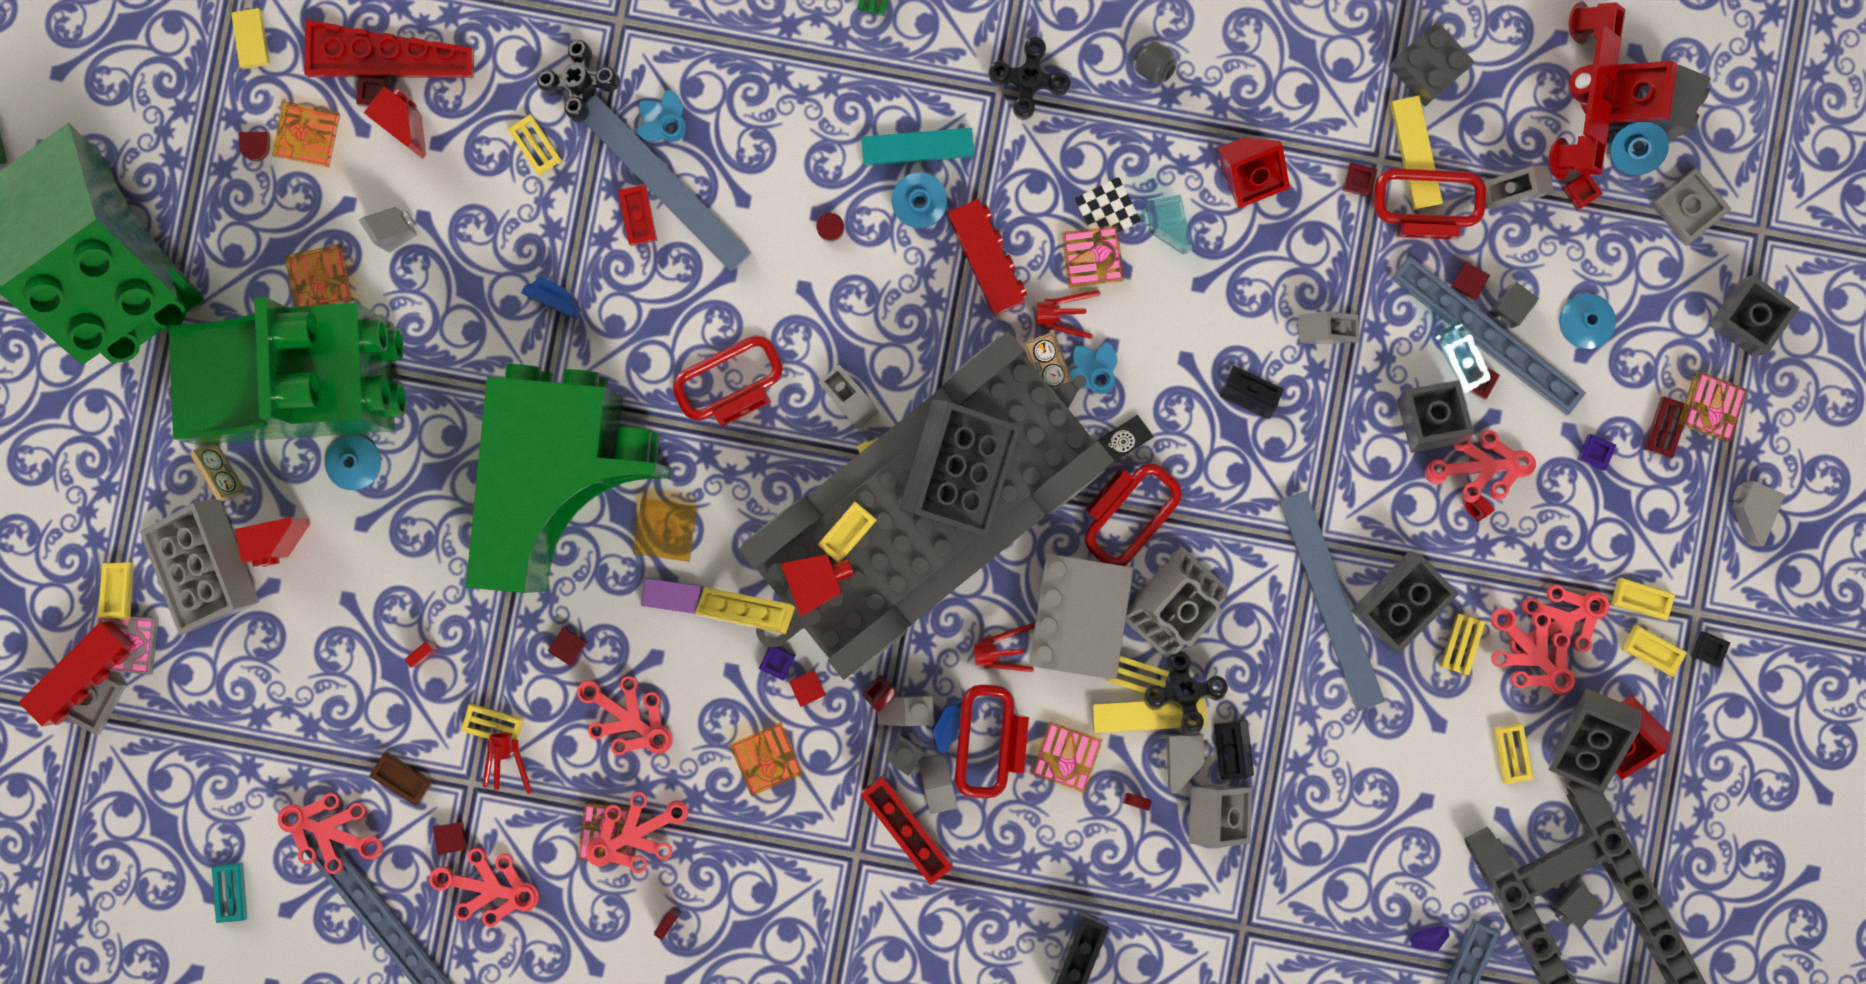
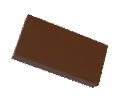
M387 751L383 753L369 777L415 806L420 804L434 782Z

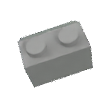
M1217 785L1191 787L1189 798V844L1214 848L1250 844L1252 787Z

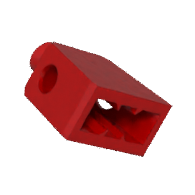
M828 554L781 564L800 616L807 614L841 594L843 591L839 581L854 576L849 559L832 565Z

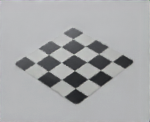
M1119 177L1075 198L1090 231L1116 228V233L1140 222V218ZM1092 231L1095 241L1100 242V231ZM1112 235L1102 236V240H1104V239H1106V238H1108V237H1110V236H1112Z

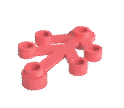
M1486 430L1479 440L1481 446L1485 449H1492L1504 459H1493L1473 445L1471 438H1469L1465 445L1455 444L1452 446L1457 451H1463L1473 458L1475 462L1446 464L1443 460H1433L1425 470V477L1432 484H1442L1451 475L1480 473L1474 482L1467 484L1462 491L1464 500L1472 503L1478 500L1481 490L1496 472L1508 471L1502 481L1495 482L1490 489V494L1494 499L1503 500L1508 495L1509 488L1518 477H1528L1534 472L1536 460L1527 451H1513L1499 441L1498 434L1495 431ZM1485 437H1491L1494 442H1487ZM1518 460L1524 461L1527 465H1520ZM1434 467L1441 468L1443 472H1436ZM1495 488H1502L1504 490V493H1498L1495 490ZM1467 490L1475 491L1476 496L1469 495Z
M1552 585L1547 589L1546 596L1548 600L1552 602L1565 601L1579 606L1571 612H1566L1541 604L1534 598H1527L1522 602L1521 607L1525 614L1533 615L1536 612H1545L1551 619H1554L1548 627V637L1560 631L1561 633H1566L1571 639L1575 623L1584 618L1581 634L1574 637L1572 642L1574 649L1580 652H1587L1591 649V638L1596 621L1603 618L1609 611V601L1604 594L1589 592L1585 596L1565 591L1559 585ZM1554 589H1558L1560 592V596L1557 599L1552 596ZM1593 600L1598 604L1595 611L1590 608V603ZM1531 601L1535 604V610L1532 612L1527 608L1528 603ZM1536 630L1525 634L1534 645ZM1559 636L1557 639L1559 646L1564 644L1563 636ZM1511 638L1509 641L1511 652L1514 654H1526L1523 649H1517L1516 642ZM1582 638L1586 640L1584 648H1580L1578 644ZM1556 648L1551 649L1548 653V659L1552 664H1555L1554 654L1556 653Z
M1507 608L1496 609L1491 614L1492 626L1497 630L1506 631L1526 654H1508L1505 651L1497 650L1491 655L1492 664L1500 668L1507 667L1508 665L1539 666L1546 675H1528L1523 671H1515L1510 676L1511 684L1517 688L1547 686L1552 693L1557 695L1570 693L1575 686V676L1572 671L1567 669V650L1571 642L1570 637L1566 633L1561 632L1552 635L1551 645L1556 648L1554 666L1547 658L1548 627L1551 624V617L1547 613L1536 612L1531 618V623L1536 628L1534 645L1516 626V615L1512 610ZM1500 614H1503L1506 618L1503 624H1499L1497 621ZM1540 615H1543L1545 623L1540 626L1537 623V619ZM1559 636H1563L1564 638V644L1562 646H1559L1557 644V638ZM1499 654H1503L1505 657L1502 664L1497 662ZM1521 674L1524 677V682L1519 685L1516 682V677ZM1561 675L1564 681L1562 685L1558 686L1556 678Z
M626 676L620 682V687L625 694L627 710L601 692L600 685L593 680L582 682L578 686L577 696L580 701L584 703L595 702L621 720L605 724L602 722L592 723L588 728V734L591 738L600 739L604 735L635 730L644 736L631 740H626L625 738L615 739L611 744V750L614 754L623 755L627 751L648 748L652 753L661 754L672 746V733L668 728L662 726L659 710L661 696L657 692H649L643 698V703L649 711L650 726L641 720L636 694L638 680L634 676ZM627 679H631L634 682V687L631 690L627 689L624 685ZM588 686L595 689V694L592 697L586 694ZM649 695H654L657 698L655 705L648 703L647 698ZM595 725L600 726L602 729V733L599 736L595 735L592 731ZM656 734H661L664 737L663 744H657L654 741ZM618 741L623 742L625 745V749L622 752L618 751L615 747Z
M635 792L630 798L631 807L622 834L611 840L614 824L621 818L622 811L617 805H609L604 812L605 821L599 838L591 840L586 847L587 860L595 866H604L611 861L630 867L634 873H642L647 867V861L643 856L636 855L632 857L616 851L625 845L656 854L661 860L669 859L672 855V846L669 843H658L642 838V836L670 822L674 824L684 822L688 816L687 805L680 800L672 801L667 805L666 812L636 827L641 810L647 804V796L643 792ZM636 795H641L644 798V803L640 806L635 805L633 802V798ZM675 807L681 808L683 812L678 818L673 817L671 814L672 809ZM611 808H615L619 812L618 817L615 819H611L608 816V810ZM667 846L670 850L669 854L661 856L658 852L659 848ZM597 847L605 849L603 857L595 855L594 850ZM641 859L644 862V866L641 869H635L633 867L634 860Z
M328 793L321 800L303 808L296 804L283 807L278 814L277 820L279 827L283 831L292 833L299 851L298 859L301 863L312 864L318 856L317 851L309 847L303 830L305 829L313 832L325 860V870L330 874H338L343 870L344 863L341 858L336 856L330 839L358 849L359 854L369 860L377 859L383 852V843L380 839L372 836L362 839L335 828L351 820L359 821L364 819L367 814L366 807L363 804L354 803L347 810L320 822L309 819V817L325 809L334 811L339 808L341 804L340 797L336 794ZM330 797H334L336 800L335 805L332 807L327 806V799ZM359 806L362 809V813L359 817H355L353 809ZM295 813L298 820L296 823L290 824L289 816ZM371 843H375L377 846V850L373 854H370L367 850L368 845ZM307 850L312 852V858L309 861H305L303 858V854ZM333 860L338 861L339 864L335 871H332L329 867Z
M476 847L468 853V861L475 865L484 881L455 875L446 866L438 867L432 871L429 882L435 890L443 891L453 886L482 893L473 900L463 902L456 907L455 916L461 921L469 919L476 910L497 897L509 899V901L497 909H488L483 914L482 921L487 927L497 925L501 918L515 909L529 911L539 901L538 889L531 883H523L513 867L514 859L508 853L498 856L495 866L499 871L504 872L511 887L500 884L486 861V851L481 847ZM475 851L481 853L482 859L480 861H476L473 858ZM501 858L508 859V867H503L500 864ZM440 873L447 874V882H442L439 879ZM522 892L529 893V901L522 900ZM461 907L468 909V916H463L460 913ZM488 913H493L496 916L495 922H490L487 919Z

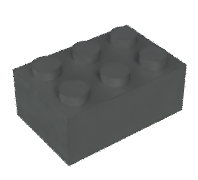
M1409 551L1350 611L1388 650L1400 654L1459 593L1421 554Z
M1586 688L1551 751L1549 771L1604 793L1640 731L1642 711Z

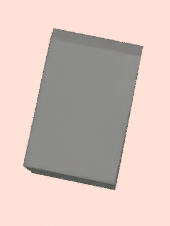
M946 754L921 758L919 765L930 814L957 809L958 806Z

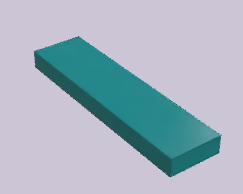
M972 128L861 137L864 166L974 157Z

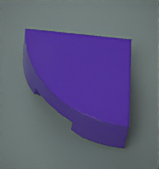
M1433 927L1422 930L1410 938L1413 948L1438 952L1450 936L1448 927Z

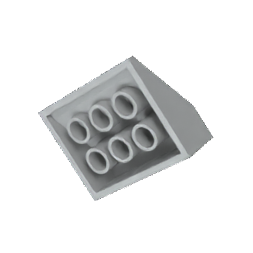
M211 499L192 503L140 531L179 635L186 634L259 603L246 565L241 563L239 548L221 501Z
M1047 554L1029 666L1117 679L1134 568Z

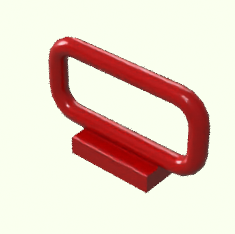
M1388 169L1381 173L1376 180L1374 208L1377 216L1382 221L1390 224H1399L1397 226V237L1453 240L1460 237V227H1472L1483 218L1486 209V186L1481 177L1471 172ZM1391 180L1469 183L1475 190L1474 211L1469 216L1391 213L1385 207L1386 185Z
M751 336L680 372L673 382L674 396L686 417L701 421L714 415L720 426L724 427L771 403L765 389L779 381L783 371L782 361L769 339L763 336ZM753 347H761L764 350L772 366V371L768 376L703 409L698 410L692 407L684 391V384L688 380Z
M1149 463L1142 465L1132 475L1126 470L1119 469L1084 510L1086 514L1094 519L1085 532L1084 540L1087 549L1102 563L1119 566L1127 565L1178 506L1182 496L1180 484L1171 474L1157 464ZM1147 475L1156 476L1170 489L1171 496L1121 556H1111L1097 544L1096 534Z
M984 684L974 685L963 695L955 767V785L964 796L986 799L997 797L1007 786L1009 772L1024 774L1029 717L1014 714V698L1005 687ZM978 696L999 697L1003 701L997 780L991 787H974L966 782L972 705L974 699Z

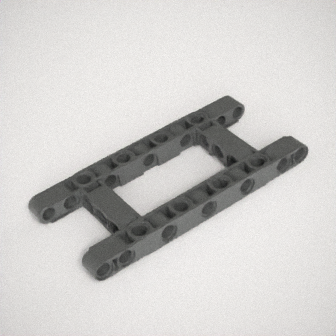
M1575 781L1565 784L1568 792L1566 796L1586 833L1517 870L1500 838L1496 839L1488 827L1464 838L1470 854L1540 984L1578 983L1574 976L1567 971L1560 956L1562 954L1548 927L1538 917L1533 907L1535 905V897L1551 888L1557 889L1561 887V883L1576 875H1584L1585 870L1602 862L1665 979V984H1706L1604 793ZM1609 834H1612L1613 842L1610 846L1606 847L1605 839ZM1639 884L1640 892L1637 896L1633 897L1632 890ZM1514 887V896L1506 900V891ZM1667 935L1666 944L1660 947L1661 937ZM1541 937V946L1533 950L1534 940Z

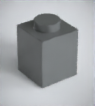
M1515 282L1505 289L1489 313L1494 316V321L1501 327L1512 329L1522 323L1539 298Z
M901 734L886 755L885 760L909 776L925 753V749L904 734Z
M1572 880L1550 906L1557 911L1555 917L1565 926L1569 927L1572 924L1581 929L1603 903L1584 886Z

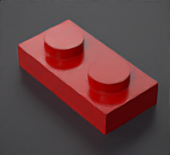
M641 185L618 190L629 245L635 246L658 241L647 186Z

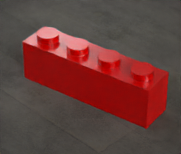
M976 199L948 212V219L993 318L1023 305L1025 302L1024 296L1027 295L1026 289L1022 281H1016L1012 271L1016 270L1011 256L1009 254L1005 256L1002 251L1001 245H1004V241L999 230L993 231L989 220L993 218L987 204L982 205L980 200Z
M113 621L99 622L18 703L42 727L61 724L70 715L68 711L74 705L81 704L89 697L90 693L88 691L94 685L103 683L110 676L109 671L115 665H120L130 656L129 651L135 644Z
M884 774L861 791V797L930 885L953 868V862Z

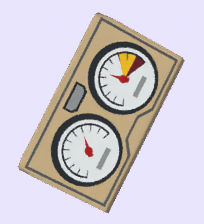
M1055 332L1023 343L1030 363L1051 388L1072 381Z
M218 444L190 452V456L217 500L230 501L245 491L244 486Z

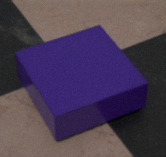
M1588 434L1577 460L1605 471L1616 448V444L1593 434Z
M779 646L768 647L758 669L784 681L796 655Z

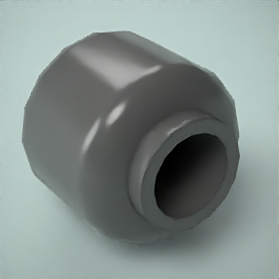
M1156 41L1150 42L1146 46H1140L1134 56L1136 72L1154 84L1168 81L1177 67L1175 54Z

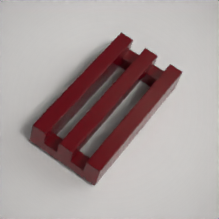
M1665 396L1661 397L1643 450L1652 451L1669 459L1673 458L1691 405ZM1670 405V406H1669V409H1668V412H1667V415H1666V418H1665V421H1664V424H1663V427H1662V430H1661V433H1660V436H1659V439H1658V442H1657V445L1654 446V445H1655V442H1656V439H1657V436H1658V433H1659V430H1660V427H1661V424H1662V421H1663V418H1664V415H1665V412H1666V409H1667V406ZM1676 408H1680L1667 450L1663 449Z

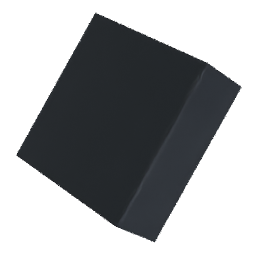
M1701 631L1691 657L1713 667L1721 668L1731 642Z

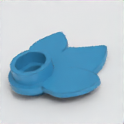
M667 90L664 93L661 103L647 100L640 101L639 110L645 123L636 130L638 135L649 142H656L661 139L668 142H676L682 139L686 132V124L681 118L684 109L682 101L671 90ZM671 124L677 125V130L674 133L668 132V127Z
M1105 342L1095 352L1087 347L1076 346L1073 353V361L1076 368L1069 371L1072 381L1077 375H1082L1086 378V384L1081 389L1090 388L1097 394L1109 392L1115 384L1113 370L1118 362L1113 347L1108 342ZM1097 376H1104L1106 383L1098 385L1096 383Z

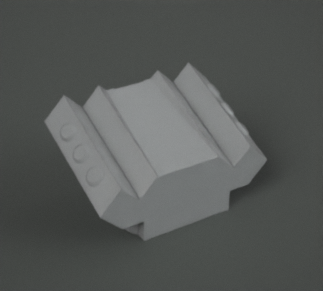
M1181 548L1171 553L1169 563L1160 566L1155 576L1147 585L1136 592L1134 602L1128 604L1126 623L1165 658L1170 657L1173 654H1177L1184 645L1191 647L1223 610L1219 606L1226 599L1228 587L1186 549Z

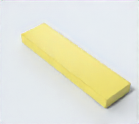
M1420 96L1392 101L1390 106L1404 169L1436 170ZM1407 180L1413 211L1443 204L1437 181Z
M704 587L695 613L701 617L786 634L795 607L788 603Z
M1202 698L1197 702L1196 707L1203 716V727L1207 726L1205 698ZM1144 701L1092 704L1095 733L1181 728L1182 710L1172 703L1166 704L1158 710L1149 709ZM1189 720V721H1188L1189 724H1191V725H1196V722H1195V721H1193V720Z

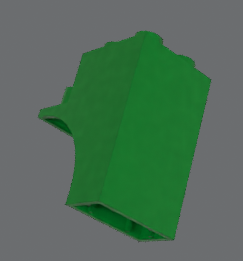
M69 122L0 171V294L82 366L99 353L113 365L116 362H126L133 359L138 354L140 345L161 330L169 329V326L182 324L185 320L186 312L204 300L203 294L172 263L136 217L117 186L108 161Z
M267 297L254 298L255 313L217 322L169 326L173 439L197 445L395 432L394 417L405 415V390L402 383H393L392 361H401L403 358L402 333L399 327H390V321L359 303L285 307Z
M506 364L505 378L487 376L465 588L518 593L548 591L551 562L559 539L569 522L588 502L603 492L624 483L645 479L671 480L672 469L657 463L660 434L652 433V430L620 427L623 397L608 390L609 378L600 377L598 372L564 369L563 383H553V373L541 371V367L523 364Z

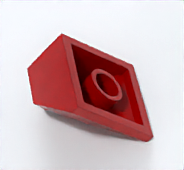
M1243 137L1218 147L1223 174L1239 209L1290 188L1281 141Z

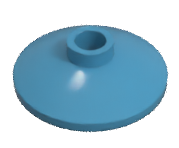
M1649 121L1632 122L1622 127L1616 133L1611 142L1610 155L1615 166L1622 172L1631 175L1647 174L1664 162L1669 151V140L1665 131ZM1637 141L1643 142L1640 148H1634L1633 144Z
M921 172L909 174L903 177L893 190V211L897 218L909 227H930L937 223L946 211V190L943 184L930 174ZM917 198L924 199L925 204L922 207H917L914 204Z
M1586 293L1571 298L1564 305L1560 313L1559 324L1563 336L1569 343L1578 348L1593 349L1605 344L1611 338L1616 326V317L1612 306L1604 298ZM1589 315H1592L1595 318V323L1593 325L1589 324L1587 321V317Z
M347 435L339 438L329 447L325 457V469L330 480L338 487L345 490H361L371 485L378 477L381 470V455L376 445L369 439L359 435ZM349 457L354 459L352 467L346 465V460Z

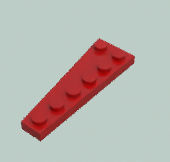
M305 20L304 75L307 77L474 78V50L471 47L435 41L428 42L424 39L405 38L389 33L381 34L369 32L365 29H352L336 24Z

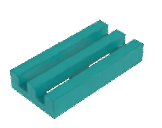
M243 863L212 866L216 923L246 920L247 906ZM233 870H234V877H235L237 915H236V909H235ZM222 871H225L228 916H225Z

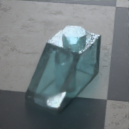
M1181 194L1148 201L1145 205V210H1142L1144 226H1149L1152 235L1181 254H1189L1192 250Z
M1460 321L1434 335L1445 359L1457 379L1460 380L1465 392L1491 379L1471 334Z

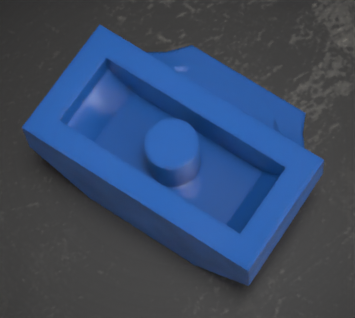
M539 277L533 283L524 285L521 294L575 320L578 319L581 308L574 294L567 292L566 288Z
M962 697L945 704L932 728L935 747L943 754H946L959 730Z

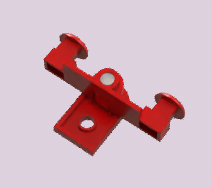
M1580 1L1573 6L1569 15V32L1576 43H1585L1589 33H1593V37L1597 41L1593 64L1578 68L1569 79L1571 95L1580 102L1586 114L1583 135L1585 136H1578L1577 144L1569 145L1565 138H1559L1552 144L1548 162L1552 175L1558 180L1565 179L1569 170H1576L1582 175L1602 174L1609 123L1670 120L1678 64L1674 61L1618 64L1626 9L1617 2L1598 4L1597 7H1588L1585 2ZM1649 85L1648 95L1638 99L1637 95L1640 88Z

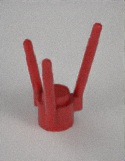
M1100 291L1085 292L1037 302V324H1044V330H1057L1080 337L1093 338L1091 333L1058 325L1054 322H1059L1060 315L1087 313L1085 308H1060V305L1057 304L1099 296L1101 294Z
M1035 623L1024 625L992 637L981 638V643H974L976 666L984 665V669L997 668L1033 672L1034 668L1030 666L993 662L999 661L998 657L1024 654V650H998L997 644L992 645L991 643L1035 628Z
M511 733L491 734L489 740H487L488 751L483 776V787H488L492 761L494 759V790H499L501 760L510 758V753L513 752L526 793L530 794L532 790L519 752L518 740H512Z

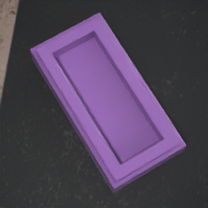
M645 578L641 606L696 614L695 611L700 601L702 586Z

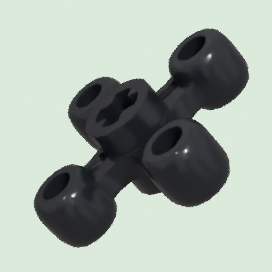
M1031 37L1026 41L1024 45L1026 61L1021 67L1013 68L1006 62L996 61L990 66L988 76L992 83L996 85L1013 83L1018 87L1020 95L1014 102L1013 113L1020 120H1027L1033 116L1035 112L1033 95L1038 90L1046 89L1056 96H1062L1069 91L1071 86V80L1066 73L1046 74L1041 70L1039 62L1045 55L1046 44L1040 37ZM1037 46L1040 50L1034 52L1031 50V47ZM1001 70L1004 74L998 76L995 74V71ZM1026 74L1029 77L1035 76L1033 83L1030 80L1024 81ZM1061 81L1064 83V86L1058 87L1055 85V82ZM1025 105L1029 110L1021 111L1019 107Z
M575 40L568 47V55L571 58L572 64L568 65L562 74H556L551 70L542 71L537 77V85L547 95H555L560 90L569 91L570 97L564 106L565 113L574 122H582L589 115V107L586 104L585 98L590 96L595 88H601L606 92L615 91L620 85V77L614 69L607 66L600 68L597 72H590L587 65L592 59V50L583 40Z
M1178 652L1171 655L1168 661L1169 671L1175 677L1174 685L1169 688H1162L1160 686L1149 687L1144 694V703L1151 710L1161 709L1169 703L1175 704L1178 708H1181L1183 713L1181 719L1182 730L1189 735H1195L1202 730L1204 725L1203 716L1196 707L1197 702L1202 698L1222 699L1227 693L1228 684L1220 676L1210 677L1203 683L1197 682L1189 675L1191 666L1189 656L1184 652ZM1175 662H1181L1183 666H1178ZM1212 686H1217L1220 690H1214ZM1185 689L1190 691V695L1188 694L1187 697L1181 694ZM1151 696H1158L1159 700H1153ZM1193 720L1196 722V725H1191L1188 721Z

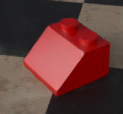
M384 86L363 113L423 159L426 156L422 116L414 110L417 105L397 88L391 92Z
M289 517L235 529L241 563H252L253 567H267L280 564L279 559L289 557L309 527L310 519Z
M1633 695L1621 701V703L1642 711L1641 726L1638 735L1615 772L1622 780L1665 754L1672 737Z

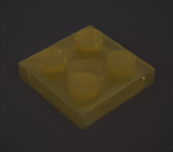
M641 498L633 554L690 562L698 507Z

